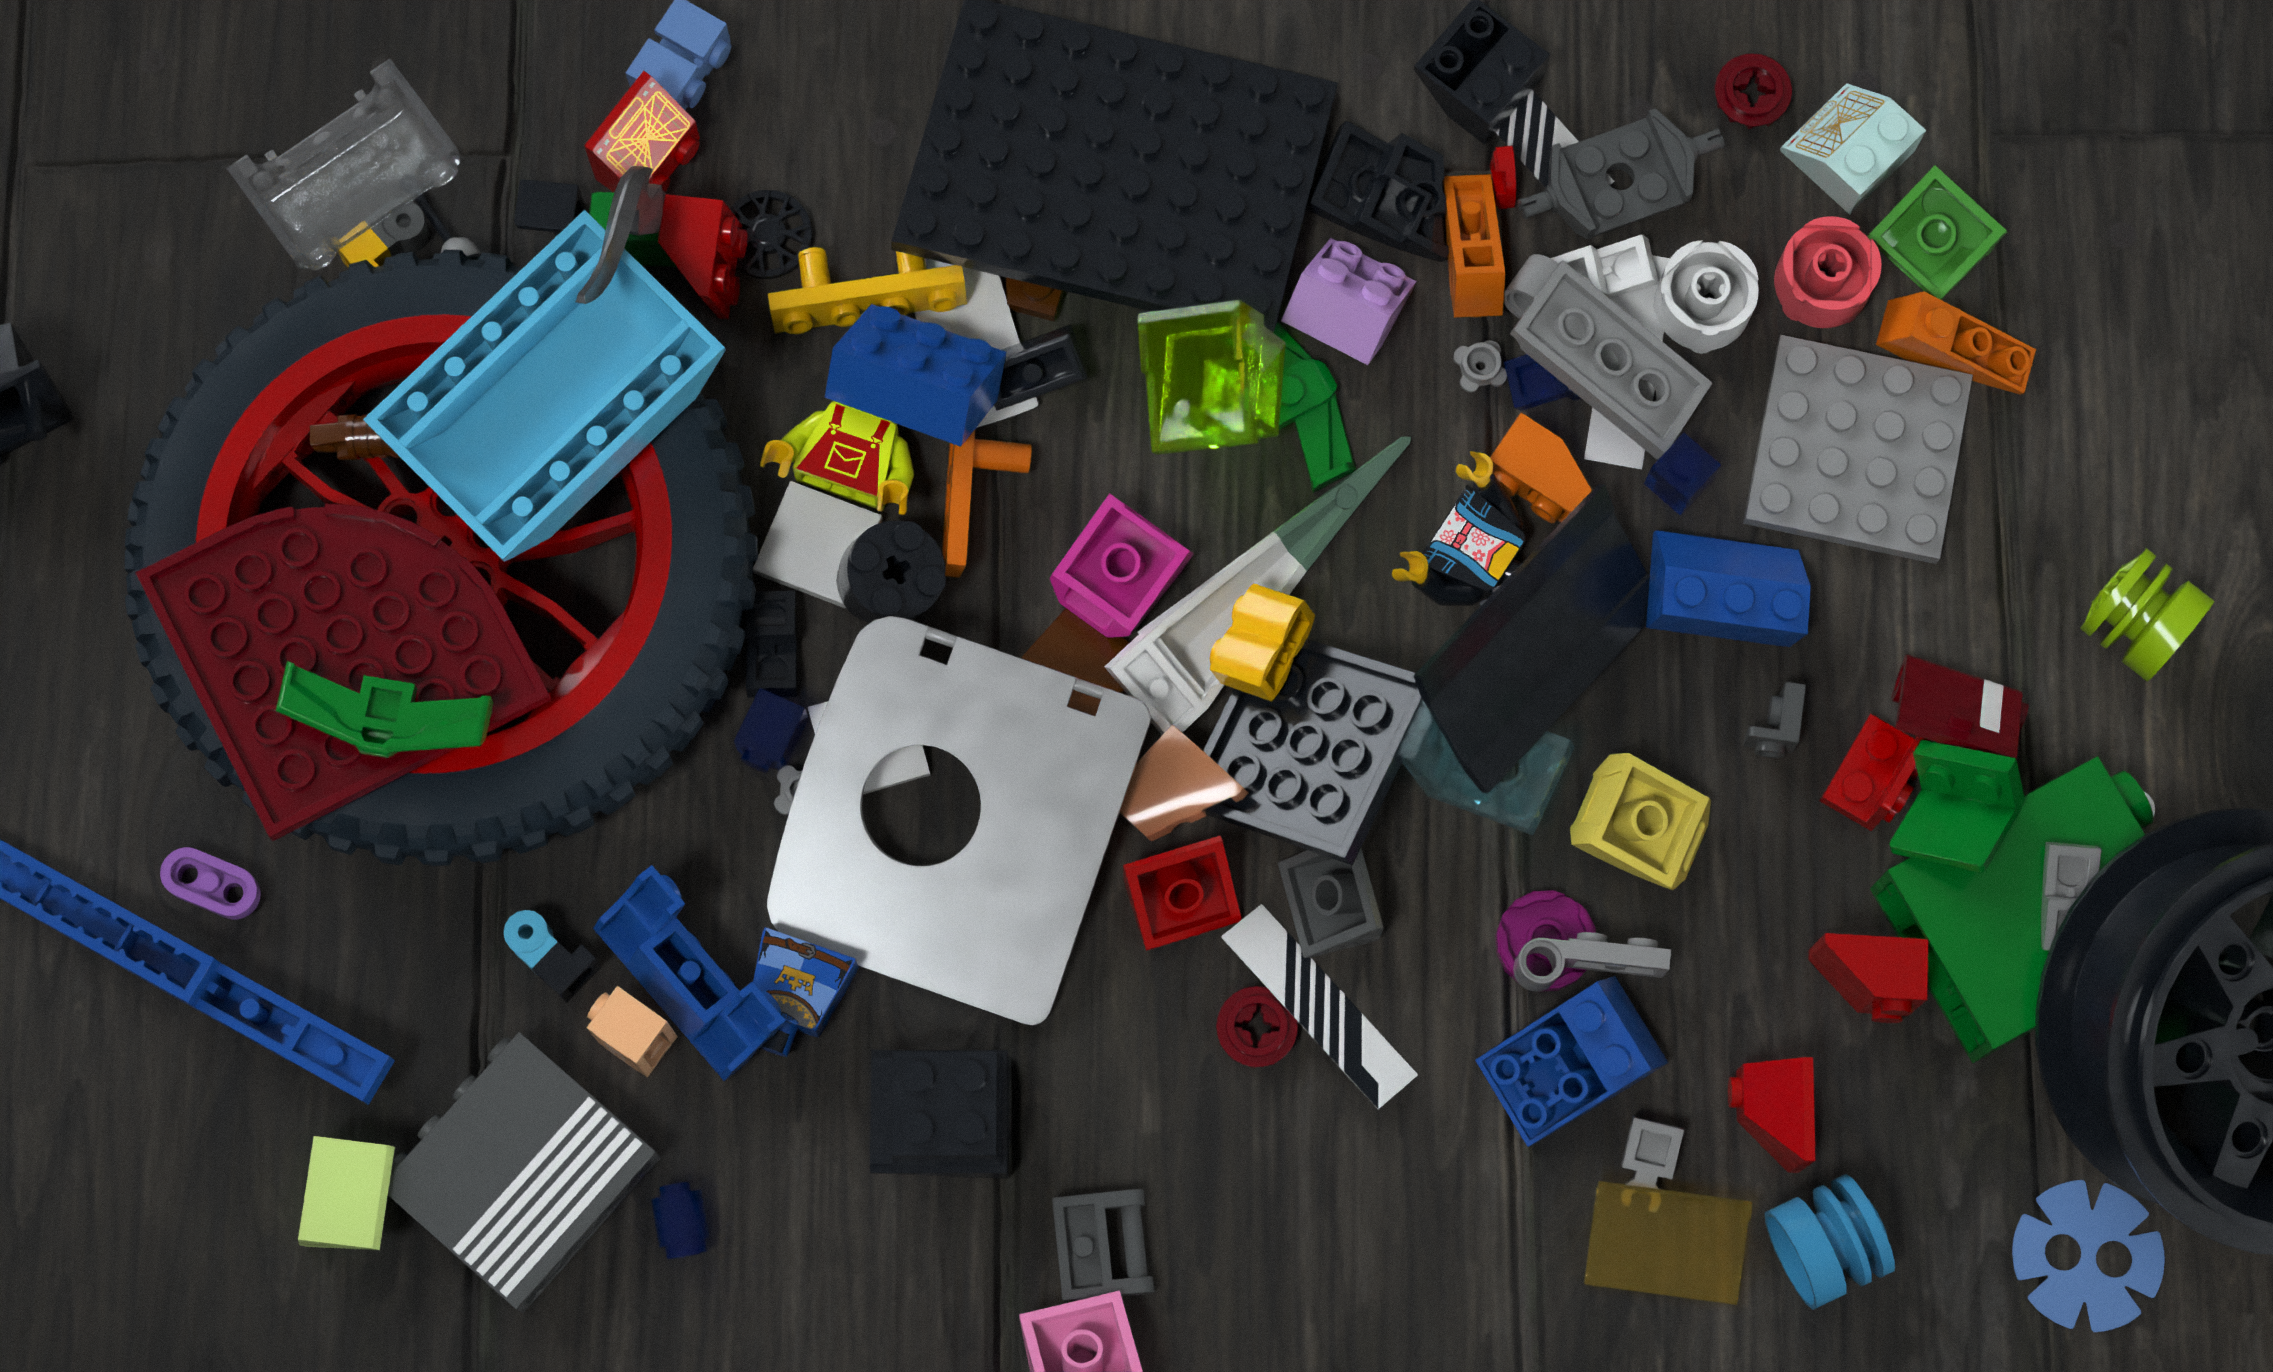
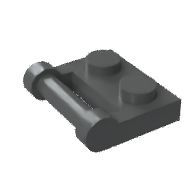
M1143 1189L1052 1198L1063 1302H1073L1119 1290L1121 1296L1155 1293L1154 1279L1152 1276H1148L1141 1215V1207L1146 1205ZM1120 1209L1127 1268V1278L1112 1280L1105 1210Z

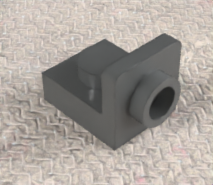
M1785 682L1779 696L1772 695L1769 702L1767 725L1775 726V729L1750 726L1744 736L1743 746L1755 748L1754 753L1756 755L1767 758H1782L1785 756V753L1792 754L1799 743L1806 685Z

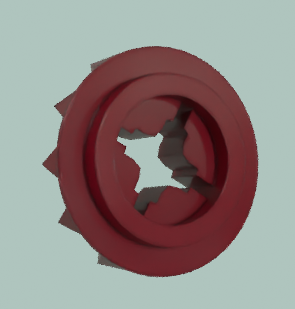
M1744 54L1728 61L1720 70L1714 86L1717 108L1723 110L1728 116L1730 123L1738 122L1745 125L1748 130L1755 126L1766 125L1769 127L1775 120L1784 115L1792 96L1791 81L1787 72L1778 62L1761 54ZM1752 76H1755L1757 91L1765 93V95L1759 96L1754 106L1750 107L1747 94L1740 93L1739 90H1746Z
M1259 986L1247 987L1232 994L1222 1005L1216 1023L1220 1046L1233 1061L1251 1068L1274 1065L1286 1056L1293 1047L1298 1027L1297 1020L1270 990ZM1256 1007H1261L1260 1015L1263 1016V1024L1269 1025L1273 1029H1279V1031L1263 1033L1260 1041H1258L1257 1048H1252L1253 1041L1251 1040L1250 1032L1242 1030V1027H1234V1024L1250 1023L1253 1015L1256 1014Z

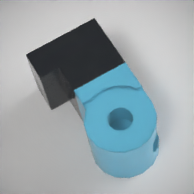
M523 910L516 912L505 923L504 938L511 950L566 1003L602 967L599 961L583 945H580L573 954H570L554 939L550 926L535 911Z

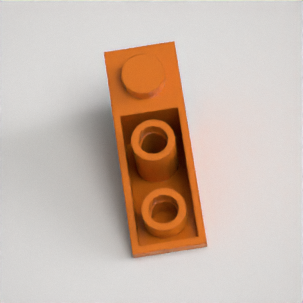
M1925 291L1888 300L1876 342L1877 346L1907 361L1972 374V381L2019 395L2025 393L2036 352L2035 348Z
M1520 413L1490 457L1493 462L1492 474L1496 476L1509 496H1514L1516 493L1531 503L1532 511L1547 522L1555 523L1559 521L1561 523L1592 491L1563 439L1523 413Z

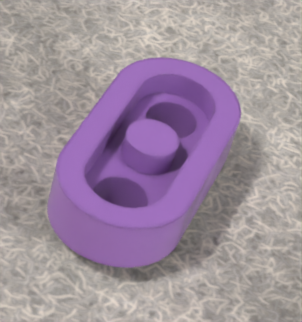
M190 847L176 849L164 859L161 865L160 877L162 884L173 896L224 918L232 920L242 919L250 915L259 904L261 896L260 887L257 880L248 871ZM189 868H196L198 871L196 880L190 884H184L182 882L184 871ZM234 887H242L243 897L236 903L228 902L227 896L229 891Z

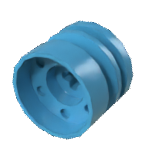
M1847 1174L1832 1180L1831 1190L1824 1185L1813 1190L1816 1214L1799 1197L1765 1212L1768 1234L1783 1269L1797 1293L1812 1310L1846 1294V1281L1843 1269L1861 1287L1872 1282V1273L1881 1278L1895 1271V1260L1883 1222L1863 1190Z

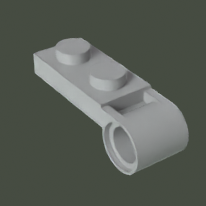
M1591 932L1578 933L1577 939L1569 938L1568 941L1536 938L1523 946L1514 961L1513 972L1517 982L1523 988L1535 992L1551 987L1562 973L1564 967L1662 978L1670 969L1671 949L1658 948V941L1646 938H1630L1627 944L1607 942L1608 936ZM1533 953L1546 956L1551 963V974L1547 976L1532 974L1527 968L1526 957Z

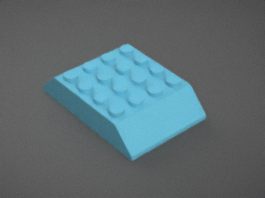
M586 210L578 215L363 419L504 562L551 538L697 398L726 351L725 347L625 249L615 274L604 292L590 303L575 302L578 293L588 282L599 262L606 231Z

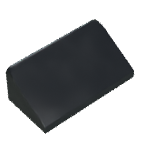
M1067 325L1001 349L1007 353L998 399L994 406L996 411L1087 379V372L1072 325Z

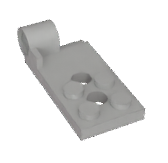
M1534 254L1529 256L1504 292L1505 306L1512 314L1519 318L1510 334L1517 340L1520 349L1654 458L1659 459L1665 455L1712 385V382L1563 260L1557 263L1544 255ZM1602 349H1607L1616 355L1619 362L1618 371L1611 370L1604 365L1601 359ZM1639 380H1646L1653 385L1656 391V401H1649L1641 395L1638 386Z

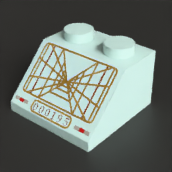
M1846 83L1780 148V151L1850 215L1915 152L1926 130L1890 97Z

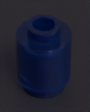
M690 1182L659 1187L661 1197L651 1199L659 1248H665L667 1260L707 1252L705 1239H709L710 1234L702 1190L691 1191Z

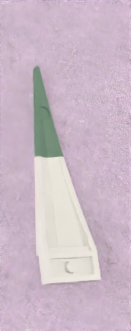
M1404 436L1397 439L1139 630L1137 632L1139 635L1104 666L1129 696L1135 697L1146 704L1151 715L1150 722L1161 735L1172 724L1181 732H1184L1209 708L1224 685L1210 671V653L1214 643L1219 638H1222L1232 626V610L1236 600L1241 595H1244L1253 583L1290 595L1336 533L1410 444L1411 437Z

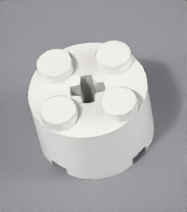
M1701 240L1686 244L1669 259L1656 289L1653 308L1660 326L1672 340L1696 353H1708L1711 350L1727 346L1742 334L1757 305L1759 296L1757 269L1747 254L1731 243L1723 241L1713 243ZM1708 293H1711L1715 298H1714V299L1711 298V297L1704 298V297H1702V296H1705V295H1707Z

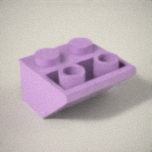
M1330 238L1302 272L1281 321L1368 365L1382 347L1417 281L1407 277L1402 269L1393 264L1380 263L1362 254V251L1350 242L1336 241Z

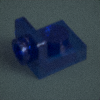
M1528 354L1504 362L1515 409L1524 411L1564 397L1574 401L1582 399Z

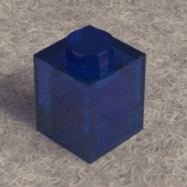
M1683 433L1651 467L1644 484L1681 516L1713 482L1721 464L1687 434Z
M760 688L734 739L737 751L743 754L740 760L748 766L765 773L768 772L770 767L776 770L785 767L809 720L806 709Z

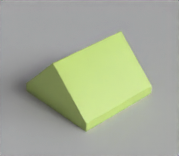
M319 1136L313 1137L298 1236L300 1246L380 1250L394 1146Z

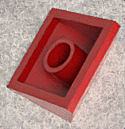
M1221 836L1123 865L1124 884L1146 951L1232 925L1242 920Z

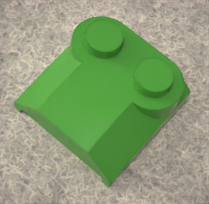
M1934 165L1867 237L1870 241L1873 239L1878 249L1920 289L1942 300L1983 258L1992 252L1995 245L2007 234V230Z

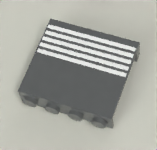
M518 1032L512 1040L509 1037L503 1038L492 1049L487 1057V1060L491 1063L478 1078L471 1075L462 1082L452 1096L456 1102L443 1117L437 1113L425 1123L418 1133L421 1141L408 1155L402 1152L393 1159L388 1196L516 1310L524 1313L661 1157L526 1037Z

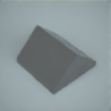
M1360 849L1353 866L1309 850L1278 862L1304 959L1367 944L1380 939L1383 924L1362 849Z

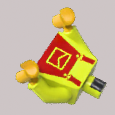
M832 401L825 411H815L791 429L781 440L769 441L764 448L760 466L765 467V464L768 462L779 463V477L785 478L789 473L791 463L794 462L792 468L797 482L867 505L881 512L884 511L887 503L898 504L899 515H905L907 512V498L914 477V469L908 443L899 436L897 424Z

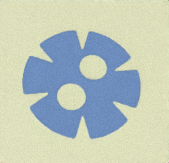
M2084 1180L2065 1182L2049 1188L2036 1198V1202L2052 1225L2046 1224L2030 1215L2023 1214L2016 1227L2012 1246L2013 1265L2018 1280L2048 1276L2043 1283L2029 1294L2028 1300L2048 1319L2069 1329L2074 1328L2083 1302H2086L2090 1326L2093 1332L2112 1330L2126 1325L2141 1314V1310L2127 1292L2125 1286L2150 1298H2154L2159 1290L2164 1274L2165 1256L2160 1233L2155 1231L2129 1236V1233L2148 1217L2149 1212L2130 1194L2108 1183L2103 1184L2093 1210L2090 1207ZM2055 1235H2069L2078 1242L2081 1249V1258L2074 1268L2065 1271L2058 1270L2047 1261L2045 1247L2047 1242ZM2109 1241H2117L2129 1249L2132 1256V1264L2126 1274L2120 1277H2109L2100 1271L2096 1263V1253L2102 1244Z

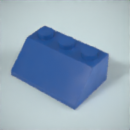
M1655 530L1652 538L1646 628L1791 647L1808 634L1811 585L1799 550Z

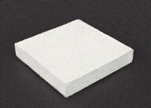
M790 481L758 555V560L755 562L753 572L766 579L846 608L839 596L836 583L841 558L847 547L868 528L882 522V515Z

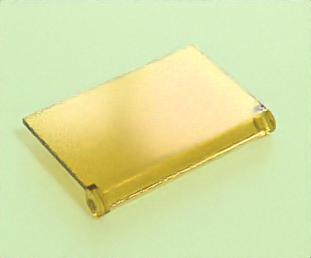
M1598 1181L1584 1284L1737 1305L1747 1228L1752 1214V1202Z

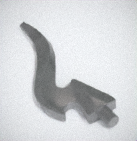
M631 166L620 178L610 207L599 262L588 282L578 293L575 302L590 303L604 292L615 274L629 234H653L660 230L666 193L662 190V185L649 183L653 169Z

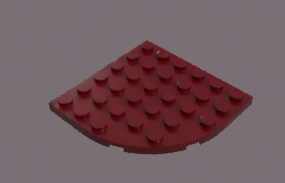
M325 504V507L296 510L294 507L281 508L255 515L233 524L135 572L272 842L456 749L401 751L388 758L361 754L356 746L275 711L287 661L359 694L363 676L366 675L415 684L417 687L415 702L491 696L493 708L487 733L551 701V697L504 607L478 570L465 557L463 558L454 549L442 542L434 533L411 521L386 512L340 504Z

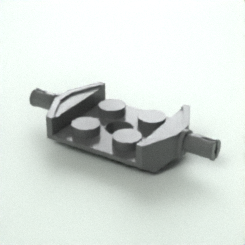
M1655 108L1649 110L1647 117L1572 145L1562 148L1560 143L1554 144L1549 158L1548 187L1543 192L1518 199L1519 211L1523 210L1521 213L1522 217L1528 219V217L1551 209L1552 214L1558 213L1574 233L1589 239L1689 203L1693 195L1694 163L1697 160V156L1724 148L1723 136L1719 137L1721 132L1716 128L1692 139L1686 137L1682 131ZM1612 170H1622L1631 177L1632 185L1624 190L1614 189L1608 184L1606 174Z

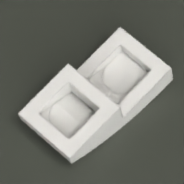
M1643 234L1599 249L1589 245L1551 258L1557 263H1560L1562 260L1608 298L1659 284L1649 239Z

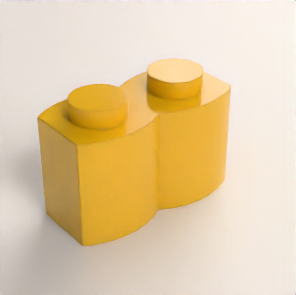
M1253 583L1246 593L1236 600L1233 606L1232 626L1222 638H1219L1214 643L1211 649L1210 671L1221 684L1272 702L1288 677L1293 658L1299 653L1309 636L1315 614L1304 600Z

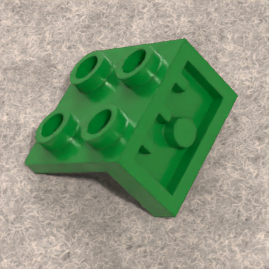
M1921 739L1913 752L1921 791L1889 843L1891 852L1901 856L1979 873L1985 872L2026 802L2017 760L2012 757Z

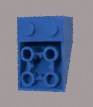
M1615 976L1597 981L1475 1059L1527 1147L1554 1133L1668 1064L1664 1054Z

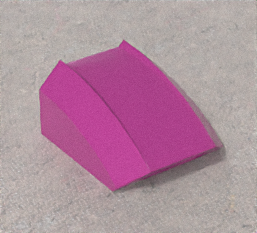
M1109 493L1054 570L1050 581L1058 602L1107 638L1130 636L1150 613L1194 553Z

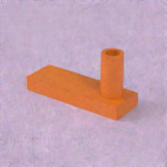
M975 430L961 447L949 443L942 540L945 576L960 578L966 567L973 468L1028 473L1031 463V444L975 439Z

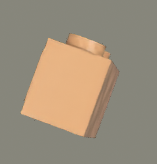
M618 986L611 995L604 992L595 1001L587 1015L592 1021L586 1028L598 1043L647 1078L678 1037L665 1019Z

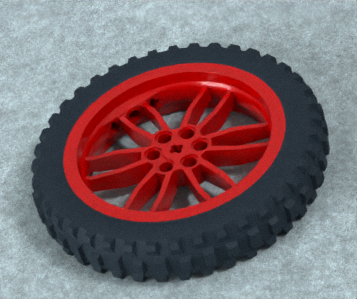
M444 249L442 253L434 254L432 259L420 260L414 252L400 253L392 257H386L383 266L374 267L367 260L349 264V270L340 272L338 279L328 282L322 276H318L305 282L304 286L293 291L294 299L287 303L276 297L262 306L263 313L253 319L254 325L248 330L239 325L233 329L215 349L218 357L213 362L204 358L192 371L193 378L184 388L187 392L185 398L174 397L165 411L166 413L158 426V430L163 435L162 438L150 439L144 454L146 459L140 473L145 481L135 484L127 520L133 527L126 529L125 548L127 549L125 550V570L129 573L126 575L128 595L125 596L127 615L133 621L132 627L135 638L138 641L135 647L140 663L148 669L154 682L150 690L157 704L164 712L170 713L178 725L175 730L176 734L188 750L194 751L199 749L208 758L204 768L224 788L235 784L243 790L242 802L255 812L256 810L135 572L220 530L257 515L262 501L289 472L325 504L351 505L372 509L332 489L304 467L302 460L314 451L310 445V426L338 423V416L344 415L360 397L404 381L522 269L521 267L514 266L508 256L482 253L478 260H469L462 250ZM700 392L688 407L612 478H622L632 510L572 529L557 531L551 538L505 562L491 548L480 547L478 545L480 537L458 515H442V509L446 503L429 486L425 491L416 494L409 493L381 458H362L371 466L391 494L376 510L400 518L405 515L416 516V524L437 535L442 542L454 549L463 558L465 557L483 577L491 580V588L502 606L505 605L507 600H510L554 622L582 644L585 652L570 665L561 679L557 676L552 679L533 662L551 697V701L535 708L523 722L500 732L487 735L485 742L481 746L456 748L290 832L291 834L307 840L315 833L323 836L329 847L334 851L352 855L357 848L370 850L380 862L393 865H402L407 856H415L423 865L448 866L451 864L454 856L462 855L471 862L480 861L481 863L499 861L501 860L503 849L512 848L517 853L522 854L548 845L549 835L556 832L567 837L575 832L578 834L595 825L593 814L601 811L610 815L636 796L633 787L638 782L648 785L657 776L660 777L673 764L669 755L672 749L681 752L704 724L699 716L700 712L709 713L716 699H721L729 683L723 670L731 671L737 654H740L745 639V632L740 627L745 625L746 610L753 609L756 593L755 585L751 581L753 580V561L758 560L757 537L750 533L749 518L755 515L752 492L749 486L742 484L739 471L745 465L738 444L726 442L722 433L728 424L716 399L705 400ZM630 532H634L636 536L635 571L625 611L599 639L556 602L506 574L507 567L514 562L575 553Z

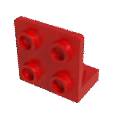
M1870 714L1819 801L1870 831L1881 820L1890 823L1895 814L1901 811L1914 789L1913 786L1906 783L1908 779L1914 781L1918 776L1913 752L1921 739L1931 740L1920 736L1912 738Z

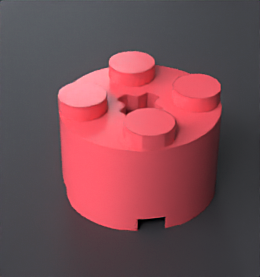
M1820 217L1805 224L1804 227L1799 229L1790 238L1778 261L1774 275L1776 295L1782 305L1783 312L1788 318L1815 328L1838 327L1856 319L1879 281L1882 266L1877 245L1873 239L1870 241L1859 230L1860 226L1851 220L1841 217ZM1820 269H1827L1828 276H1826L1825 272L1821 271Z

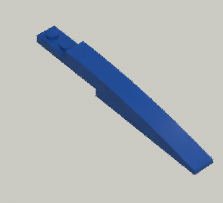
M0 840L1 900L285 1060L296 1064L365 1104H370L395 1062L390 1056Z

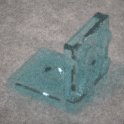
M1422 700L1397 755L1403 760L1402 763L1427 796L1534 835L1575 746L1570 739L1546 731L1518 761L1520 769L1514 779L1507 782H1499L1489 793H1482L1465 773Z

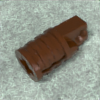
M357 414L338 416V423L310 426V445L316 452H337L339 460H360L361 458L372 459L375 457L388 458L389 456L400 458L365 423L363 419L368 414L362 416Z

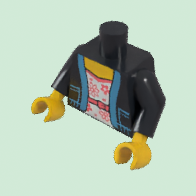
M1470 451V455L1476 461V469L1473 473L1468 466L1457 465V475L1461 479L1474 481L1473 488L1466 485L1423 553L1418 551L1400 552V556L1408 560L1409 572L1402 568L1393 569L1392 577L1400 582L1412 581V585L1440 606H1472L1477 602L1488 599L1493 594V588L1500 586L1522 564L1517 558L1527 540L1526 535L1523 533L1524 524L1509 494L1496 476L1492 474L1493 462L1491 458L1484 453Z

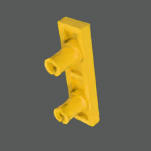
M818 247L804 249L798 254L802 288L768 293L775 333L801 334L814 327L828 325L839 327L852 326L871 304L891 307L905 316L908 313L927 310L934 312L950 311L956 306L967 304L962 266L952 265L928 269L926 258L896 251L899 274L831 284L826 251Z

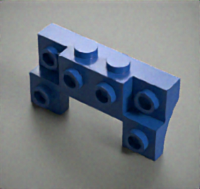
M651 865L636 877L627 891L598 919L593 929L725 1082L748 1063L758 1048L771 1039L786 1020L781 1015L780 1006L774 997L764 990L760 991L753 982L749 983L741 991L738 990L729 975L720 969L702 948L698 939L676 918L685 905L677 885L668 876L660 875Z

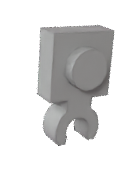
M1632 1116L1621 1167L1635 1170L1633 1178L1629 1179L1621 1189L1620 1197L1623 1205L1629 1206L1632 1193L1636 1189L1643 1188L1650 1193L1647 1209L1651 1212H1656L1661 1202V1194L1656 1186L1657 1177L1673 1179L1684 1133L1683 1128Z

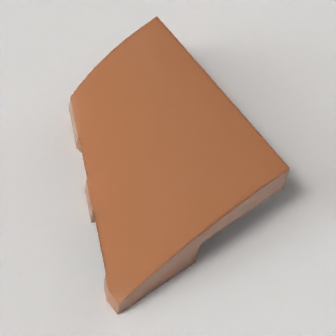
M1172 724L1136 763L1119 813L1152 842L1171 833L1178 824L1184 822L1193 823L1206 817L1205 809L1230 797L1235 802H1238L1248 792Z

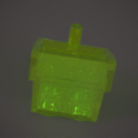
M1241 300L1138 314L1141 372L1146 375L1151 449L1154 454L1258 443L1259 438L1278 436L1286 343L1264 326L1263 314Z

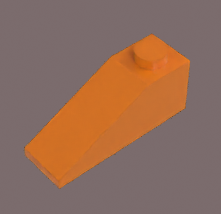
M1491 174L1444 176L1442 186L1443 193L1446 196L1447 213L1445 214L1446 243L1449 247V254L1447 256L1454 318L1503 316L1505 266Z

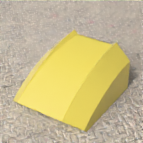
M1630 753L1611 754L1593 773L1592 782L1577 817L1570 826L1571 845L1628 873L1674 890L1686 879L1707 830L1711 800L1709 797Z

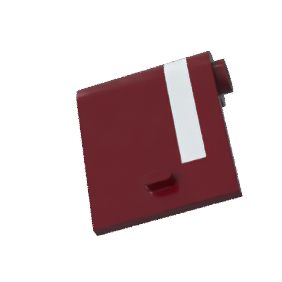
M1906 654L1900 666L1891 695V701L1899 704L1895 729L1938 743L2016 758V760L2019 732L2024 725L2029 704L2022 702V691Z

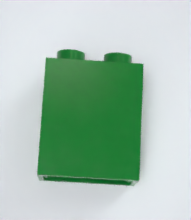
M2098 756L2024 796L2026 802L1985 872L1979 873L1909 858L1887 870L1870 888L1898 937L1928 939V989L1972 1064L2035 1030V1009L2040 979L2049 950H2043L2041 945L2042 884L2046 842L2098 846L2101 848L2100 871L2119 852L2143 837L2145 833L2142 829L2153 823L2154 818L2151 805L2137 781L2126 771H2120L2110 777Z

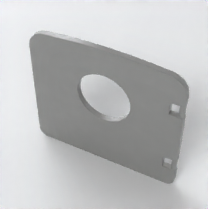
M888 616L873 620L859 632L826 705L805 761L789 811L767 898V909L771 923L780 933L856 959L858 966L1022 1024L1035 1025L1041 1023L1052 1010L1146 737L1151 719L1149 708L1144 702L1135 697L1090 683L907 618ZM926 639L953 648L948 664L920 655ZM1073 690L1101 699L1096 716L1068 707ZM927 745L951 753L969 769L978 786L981 812L976 831L969 843L957 855L942 863L920 866L903 863L894 859L874 842L864 822L862 798L871 772L886 756L908 746Z

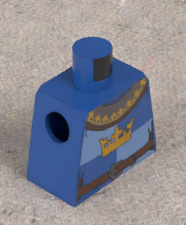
M765 927L761 937L753 983L760 991L764 990L774 997L780 1006L781 1015L786 1021L776 1034L760 1048L776 1055L788 1057L797 1031L819 1038L857 973L858 964L856 959Z

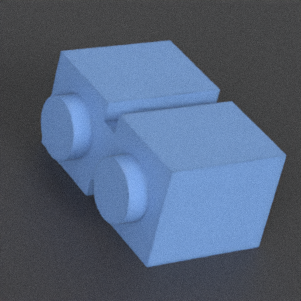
M674 0L654 29L655 34L662 37L660 43H657L648 38L626 71V76L631 87L643 71L647 72L686 110L688 106L693 108L699 102L706 88V83L702 79L705 75L708 76L713 68L719 69L722 67L730 54L732 45L730 44L727 23L687 0Z

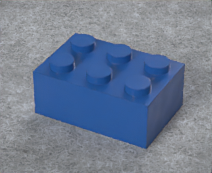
M871 304L833 347L825 398L961 447L997 402L1007 352L991 347L983 340L969 339L949 332L936 323H924L907 317L891 307Z

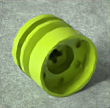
M2146 548L2139 556L2122 565L2092 601L2087 618L2080 629L2088 636H2091L2104 620L2110 623L2113 627L2101 641L2100 645L2107 649L2123 635L2129 638L2131 643L2123 656L2122 662L2148 682L2190 635L2215 601L2190 581L2182 584L2172 594L2163 590L2162 588L2171 574L2172 567L2166 563L2152 580L2143 573L2156 558V555Z

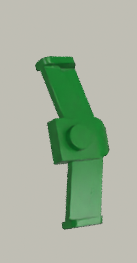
M1278 321L1272 340L1221 328L1222 332L1228 335L1267 376L1256 383L1255 390L1277 429L1280 430L1295 422L1313 493L1353 473L1356 467L1335 394L1337 383L1326 364L1313 359Z
M287 661L275 711L356 746L361 754L388 758L401 751L481 746L487 736L493 700L491 696H481V698L415 702L417 694L415 684L366 675L363 676L359 694Z

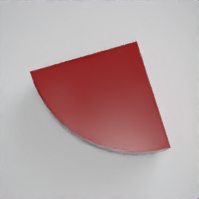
M1513 145L1496 147L1490 163L1495 206H1498V209L1515 208L1516 172Z

